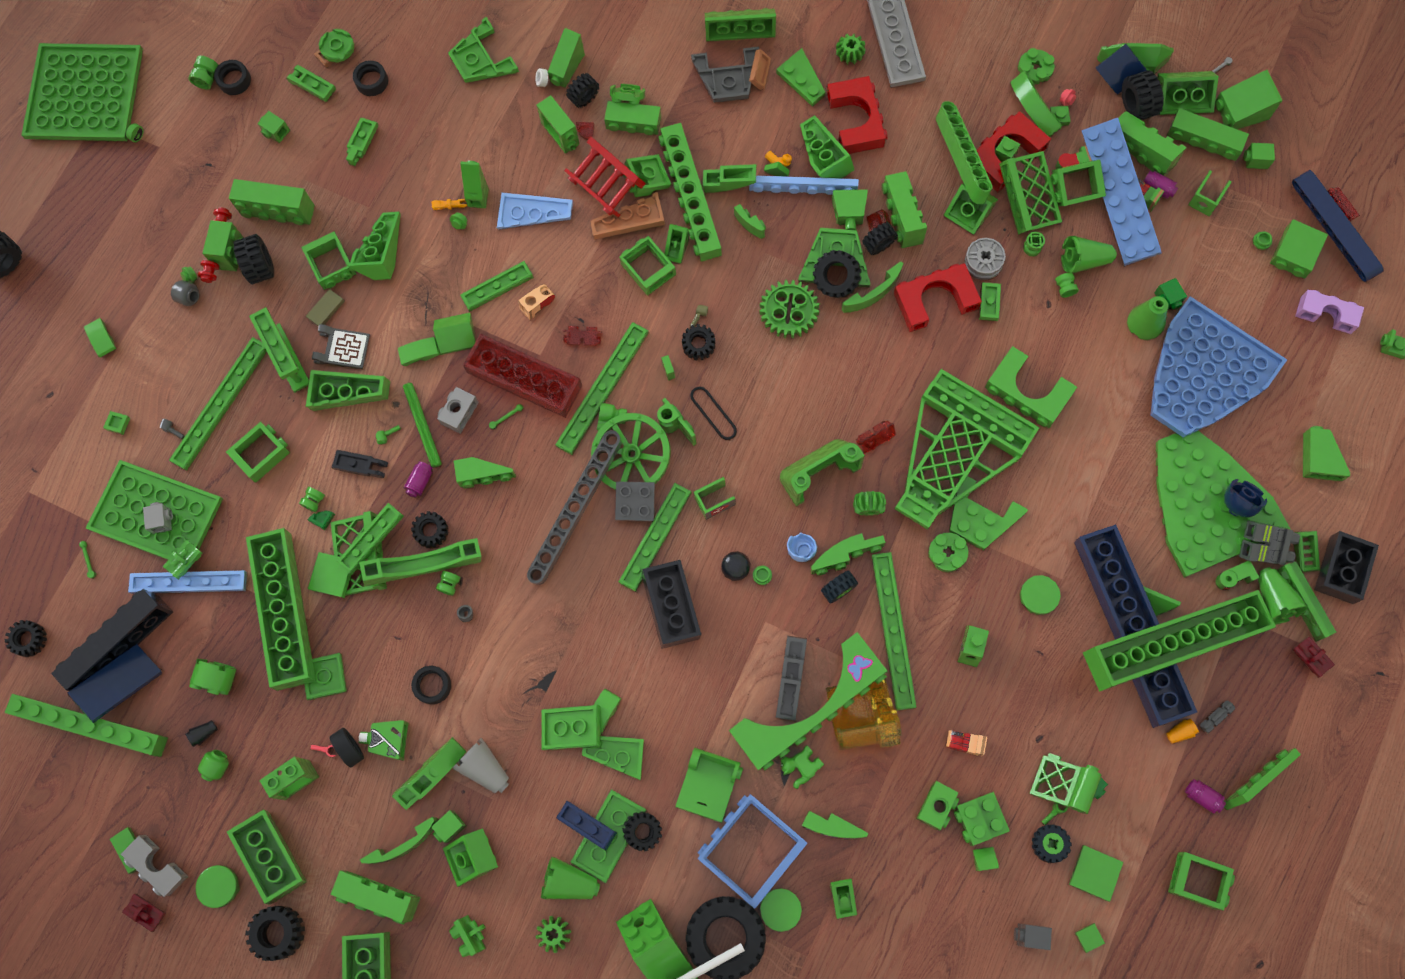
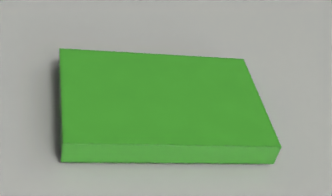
M599 705L542 710V750L600 746Z

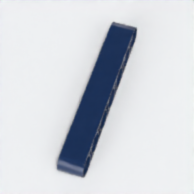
M1308 170L1293 179L1292 185L1361 280L1367 282L1384 272L1380 261L1313 171Z

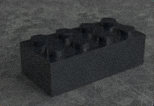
M681 560L642 569L641 575L661 649L699 640L701 631Z

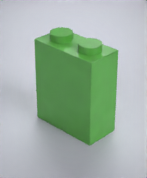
M1293 219L1285 228L1270 264L1278 269L1286 270L1296 277L1305 279L1313 270L1328 234Z

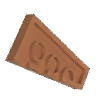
M658 192L653 193L652 197L637 200L636 204L629 207L627 205L621 207V210L617 211L621 214L619 218L614 214L611 216L605 214L590 221L594 240L665 225Z

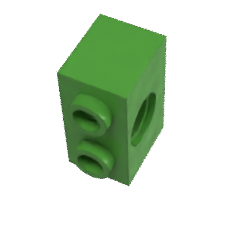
M938 781L933 782L916 819L938 831L942 827L946 828L950 821L948 814L951 809L954 810L959 802V798H957L959 792ZM936 801L943 803V812L939 813L934 809Z

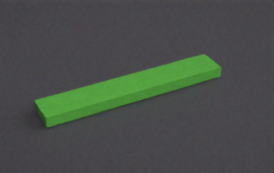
M674 483L618 581L621 585L635 592L637 591L643 580L641 575L642 569L651 566L692 493L690 490Z

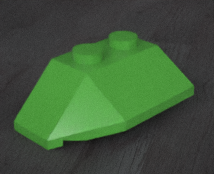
M1126 43L1101 47L1097 60L1100 63ZM1127 43L1145 68L1154 74L1169 62L1174 52V48H1169L1163 44Z

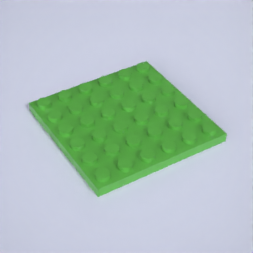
M39 43L21 136L24 139L128 141L126 131L131 123L143 48L140 45Z

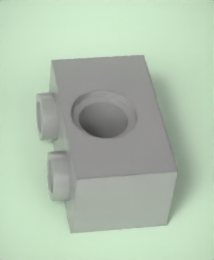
M456 387L454 391L449 393L447 403L439 410L437 419L441 425L461 434L479 402L476 396ZM461 407L458 412H453L454 408Z

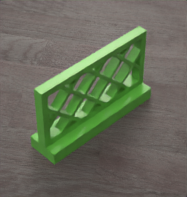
M1044 151L1010 158L999 164L1018 235L1062 222ZM1035 157H1039V168L1031 164ZM1016 162L1026 165L1023 172L1017 170ZM1028 168L1036 172L1033 180L1025 175ZM1039 174L1045 179L1043 186L1036 182ZM1023 179L1031 183L1027 190L1021 186ZM1033 185L1041 190L1038 197L1030 193ZM1044 192L1049 195L1050 201L1048 204L1041 200ZM1027 197L1035 201L1032 208L1026 205ZM1038 203L1045 207L1042 215L1035 211ZM1048 210L1054 213V221H1050L1045 217ZM1032 214L1040 218L1035 226H1032L1030 218Z
M368 511L360 516L331 522L334 556H342L340 546L343 542L349 546L351 545L346 540L351 531L358 534L354 539L355 541L377 514ZM363 520L364 527L360 532L356 531L354 526L358 521ZM345 525L348 528L341 537L338 534L337 526ZM382 542L368 556L367 560L383 558ZM362 574L359 575L356 581L350 577V581L354 584L346 591L345 596L375 589H387L386 582L363 587L359 584L362 580Z

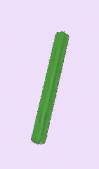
M412 383L404 384L403 389L429 462L433 468L439 467L442 463Z

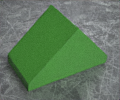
M673 224L669 225L664 254L670 261L682 263L689 241L688 228Z

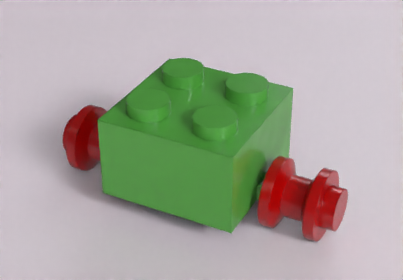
M223 207L213 211L216 219L210 221L202 253L208 260L201 261L200 265L203 267V271L198 272V277L206 283H212V281L217 280V276L214 274L216 270L237 271L238 269L234 253V241L244 237L232 222H227V220L232 219V214Z

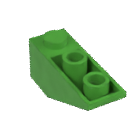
M461 161L464 196L468 207L486 208L489 188L480 164L475 161Z
M470 457L454 460L456 481L463 488H472L475 484L489 485L497 480L509 481L516 477V473L512 468Z

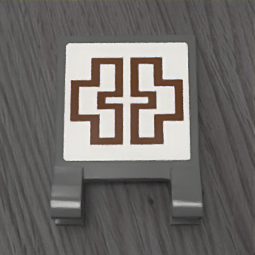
M319 324L318 332H320V336L329 338L325 354L313 352L312 360H314V363L363 369L370 334L336 329Z

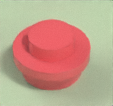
M1064 90L1060 97V102L1063 106H1069L1074 103L1076 99L1075 90Z

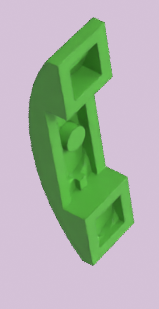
M1025 70L1010 82L1015 94L1031 119L1045 134L1051 137L1063 127L1055 114L1049 110Z
M900 261L886 272V281L864 297H861L857 292L844 301L842 304L843 313L862 310L882 299L899 279L903 263Z
M431 817L414 827L418 834L417 836L386 854L383 849H377L360 859L361 863H384L408 854L423 843L432 833V826L438 821L437 817Z

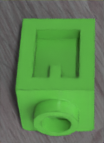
M1392 329L1382 336L1380 352L1404 359L1405 338L1395 335L1396 330Z

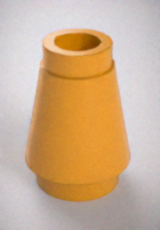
M1191 718L1183 719L1167 732L1166 736L1171 744L1196 737L1195 734L1199 733V730Z

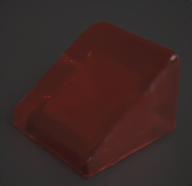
M883 209L866 216L870 232L873 231V228H877L878 225H882V223H890L889 215Z

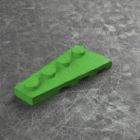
M1296 748L1289 751L1286 749L1280 751L1275 756L1276 760L1265 764L1260 773L1258 772L1249 779L1250 781L1238 788L1234 794L1224 801L1226 802L1224 808L1229 810L1249 802L1301 754Z

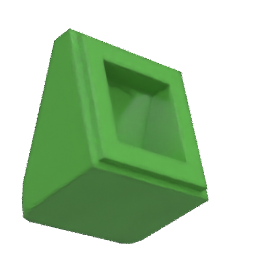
M994 847L973 850L976 871L999 868Z

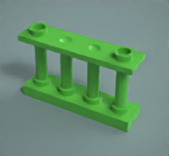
M266 307L250 315L249 317L282 380L287 378L294 393L309 386V379L281 324H275Z

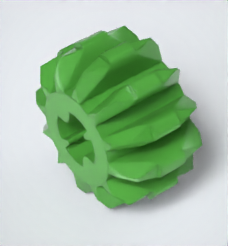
M846 34L845 38L840 37L839 42L836 44V55L840 57L841 62L846 60L847 65L849 62H853L855 65L857 60L861 61L866 51L865 41H861V36L856 38L855 34L852 36Z
M867 491L855 495L853 502L855 513L873 516L885 512L886 499L883 493Z
M550 916L549 923L545 919L541 921L544 927L537 926V930L542 932V934L536 935V939H543L538 945L542 947L547 944L546 952H549L552 946L553 952L557 953L558 946L562 950L566 948L562 941L570 942L571 940L565 937V934H570L571 930H564L569 923L564 922L560 925L562 917H558L555 922L554 916ZM556 929L558 937L551 939L552 935H549V931Z

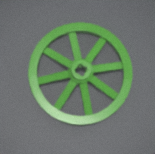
M638 413L621 414L607 421L594 438L591 457L604 434L613 428L619 434L624 447L623 449L620 448L617 452L622 457L613 461L607 472L627 462L620 482L628 481L632 466L635 464L644 482H655L656 484L665 474L671 457L670 442L663 428L652 418ZM636 421L632 444H629L618 424ZM643 422L655 429L657 433L638 446ZM658 439H661L663 456L642 453V451ZM632 451L635 452L634 457H630ZM641 459L661 462L657 471L650 478L640 462ZM605 474L602 481L616 490V482L612 481Z

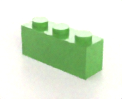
M608 101L604 118L606 129L658 135L661 108L659 106Z

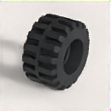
M1150 70L1128 76L1122 83L1124 107L1127 112L1140 120L1159 115L1163 110V90L1157 76Z
M1 231L0 279L14 271L22 259L21 248L6 233Z
M254 234L234 241V253L243 276L251 285L274 277L272 259L264 241L259 235Z
M832 250L829 253H824V256L819 257L818 263L814 265L815 271L813 276L815 279L813 281L817 285V289L824 295L834 298L846 297L848 294H852L855 288H858L859 281H861L860 273L862 271L859 267V262L856 261L855 257L844 251ZM835 263H841L847 268V278L841 285H833L827 278L828 269Z
M272 906L260 910L259 914H254L252 917L253 921L247 925L250 927V930L245 933V936L249 935V940H246V944L251 945L249 951L251 953L255 952L254 956L262 958L263 961H276L293 955L295 949H299L301 946L299 941L304 939L301 931H305V926L301 927L300 925L303 922L302 918H298L299 914L296 911H292L290 907ZM275 920L281 923L284 929V937L277 946L272 945L267 938V929Z

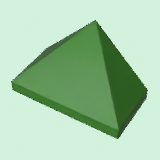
M1143 586L1156 616L1180 606V601Z

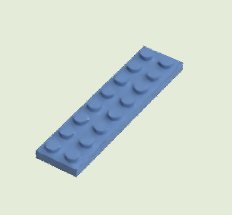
M1115 118L1082 130L1091 159H1100L1106 192L1103 200L1124 266L1162 254L1119 119Z

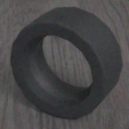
M238 60L224 61L215 70L214 78L217 85L228 95L241 94L250 86V73L245 65ZM232 71L242 72L241 78L236 83L225 84L223 82L228 73Z
M370 60L360 63L354 69L353 81L358 91L363 95L376 96L386 89L388 76L380 63ZM369 72L380 73V78L376 83L372 85L361 83V79L365 74Z
M433 665L425 666L419 669L413 676L411 682L412 692L423 703L430 705L438 704L449 695L451 679L440 667ZM434 673L439 675L443 681L442 690L436 696H425L420 689L421 680L424 676Z
M345 728L339 729L330 736L329 739L332 746L348 767L352 768L364 759V755L357 742Z

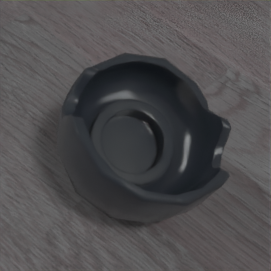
M734 551L724 556L721 570L726 578L732 581H740L749 574L751 563L746 554Z

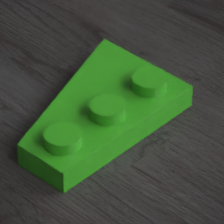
M600 736V746L583 748L582 756L641 780L644 739Z

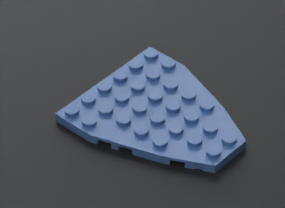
M1190 296L1167 328L1154 377L1151 416L1184 438L1220 421L1265 391L1287 359Z

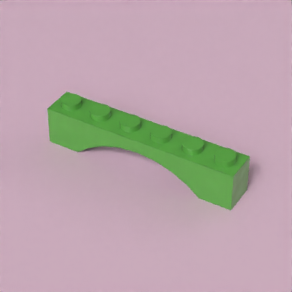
M475 538L460 541L426 553L395 558H377L362 561L359 564L365 587L480 563L481 552L478 539Z

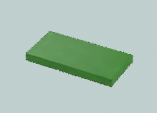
M611 789L595 819L617 832L616 836L606 851L584 837L570 863L607 883L628 845L623 837L625 835L623 832L625 821L627 822L629 820L628 817H632L633 813L646 812L647 810Z

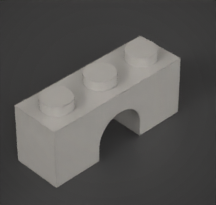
M139 835L121 853L125 858V864L130 868L134 867L139 872L138 876L144 882H149L153 886L152 890L158 896H170L188 878V875L175 863H169L162 870H157L153 866L152 859L160 848L147 835Z

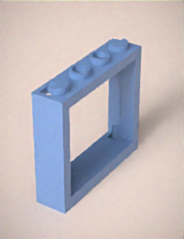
M750 794L748 797L744 795L737 803L739 808L735 813L731 811L724 819L726 822L722 829L718 827L710 836L713 840L709 845L705 843L697 852L700 855L697 859L755 909L807 845V842ZM750 804L756 807L796 842L795 846L753 898L707 859Z

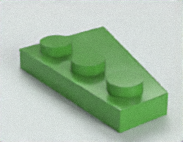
M802 48L776 69V73L812 107L825 97L826 92Z

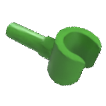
M397 425L387 431H378L376 433L377 443L379 445L385 444L387 442L386 436L400 430V426Z
M1054 803L1051 813L1041 822L1046 825L1057 814L1066 812L1068 807L1060 810L1058 804Z

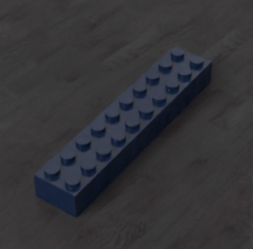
M1115 524L1080 536L1074 544L1115 640L1159 625L1117 525ZM1177 664L1133 680L1152 728L1197 713V709Z

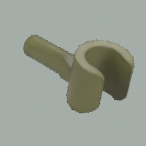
M699 305L697 307L696 315L691 325L695 327L700 315L707 316V306Z

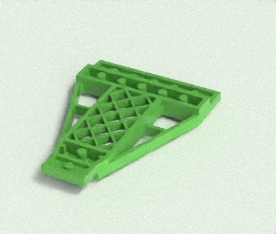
M941 369L920 401L905 491L895 510L928 530L936 516L1019 461L1040 427ZM924 404L948 417L947 422L938 435H934L920 426ZM960 424L964 432L955 434L953 426ZM949 427L951 435L943 436ZM920 433L932 440L933 443L914 470L913 465ZM978 435L980 443L971 444L969 436ZM965 437L967 445L958 447L956 438ZM952 439L954 448L945 449L943 441ZM939 443L941 450L933 451ZM988 444H993L1014 457L995 471L978 460ZM981 447L976 456H974L972 448ZM969 449L971 458L961 459L959 451ZM956 452L957 460L948 462L946 453ZM942 454L944 463L935 464L933 456ZM929 458L931 465L923 467ZM971 462L967 470L964 471L963 463ZM959 464L961 473L951 475L949 466ZM946 467L948 476L938 477L936 468ZM976 467L988 474V476L959 496L956 495L972 468ZM932 469L934 478L925 480L923 471ZM961 477V479L955 487L953 479ZM949 479L951 488L941 490L939 481ZM936 482L937 489L928 483Z

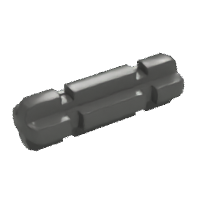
M1227 700L1221 704V708L1218 707L1207 717L1208 720L1205 719L1200 723L1201 729L1206 733H1210L1214 729L1213 726H1218L1228 716V713L1231 714L1235 710L1233 703Z

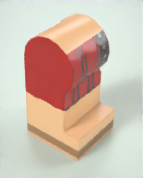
M543 284L519 299V308L531 320L535 317V313L548 306L554 300L555 295Z
M949 730L946 747L982 757L985 754L987 737Z

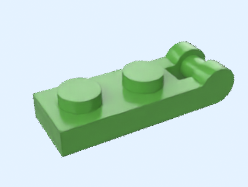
M296 65L294 72L286 78L291 84L297 85L325 102L336 90L333 84L299 65Z

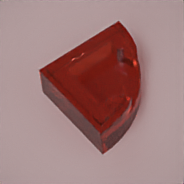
M576 122L577 131L585 140H589L590 137L593 138L594 122Z

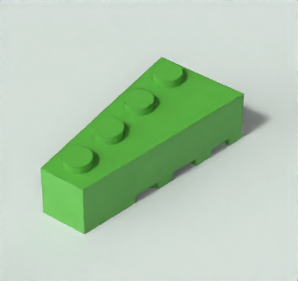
M311 370L306 407L312 411L387 400L390 380L384 376Z

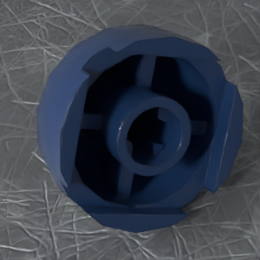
M1235 479L1229 484L1224 494V502L1229 512L1234 516L1248 518L1257 515L1267 504V498L1264 500L1262 497L1264 493L1248 481L1244 480L1243 483L1237 482L1239 479Z

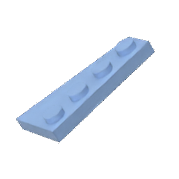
M501 193L497 229L571 220L573 200Z

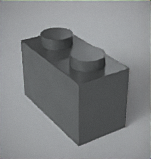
M1018 923V928L1014 929V941H1017V945L1022 947L1051 950L1052 928Z

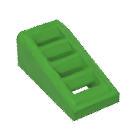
M1317 531L1295 532L1300 535L1299 543L1293 545L1297 564L1301 571H1319ZM1309 545L1310 549H1303V546ZM1311 553V557H1304V554ZM1312 561L1313 565H1305L1304 562Z

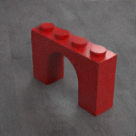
M869 76L827 84L826 94L830 109L855 105L864 109L869 117V120L862 126L839 131L838 141L849 154L883 148L885 140L888 138L887 131L882 126V113L879 114L878 111L879 100L874 96L875 85L873 82L871 83Z
M1020 111L1016 115H1011L1002 127L998 126L990 138L986 137L981 142L980 147L976 149L991 181L992 188L997 193L1005 187L999 165L1001 161L995 154V148L1000 144L1004 136L1018 142L1029 154L1045 151L1051 141L1047 134Z
M965 263L951 265L945 270H936L928 276H918L910 282H900L895 286L894 296L909 332L927 327L929 317L923 306L921 296L931 288H943L949 291L955 298L961 315L978 310L982 303Z

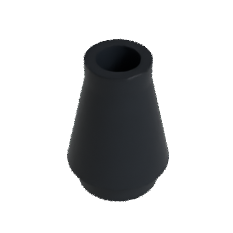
M213 720L189 729V732L185 733L193 747L196 745L200 746L218 728Z

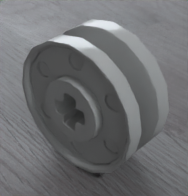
M980 238L972 242L968 247L964 261L970 275L980 280L996 277L1002 270L1006 257L1005 250L999 242L990 238Z

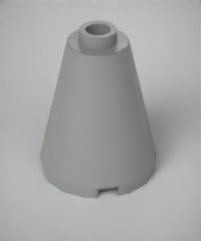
M480 738L477 741L480 745L475 743L458 761L460 766L456 764L453 769L493 793L497 791L502 793L509 785L507 782L509 777L486 742Z

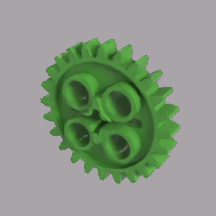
M785 280L784 285L778 281L777 287L771 285V291L766 290V296H762L761 301L763 302L760 303V308L762 309L759 312L760 315H763L761 321H766L765 328L771 326V333L776 330L777 336L784 333V338L788 334L794 338V334L797 333L801 337L802 330L808 333V327L813 328V322H817L818 318L816 316L819 315V310H817L819 303L816 302L818 297H812L814 291L808 292V285L803 288L801 281L798 285H795V280H792L791 284H788V281ZM792 294L793 299L792 308L790 312V320L789 323L786 324L789 296ZM779 297H783V298H785L786 300H785V301H778L777 299H778ZM796 300H803L804 303L798 304V303H796L795 301H796ZM781 314L783 318L778 319L775 315ZM798 316L802 318V320L795 321L793 318Z

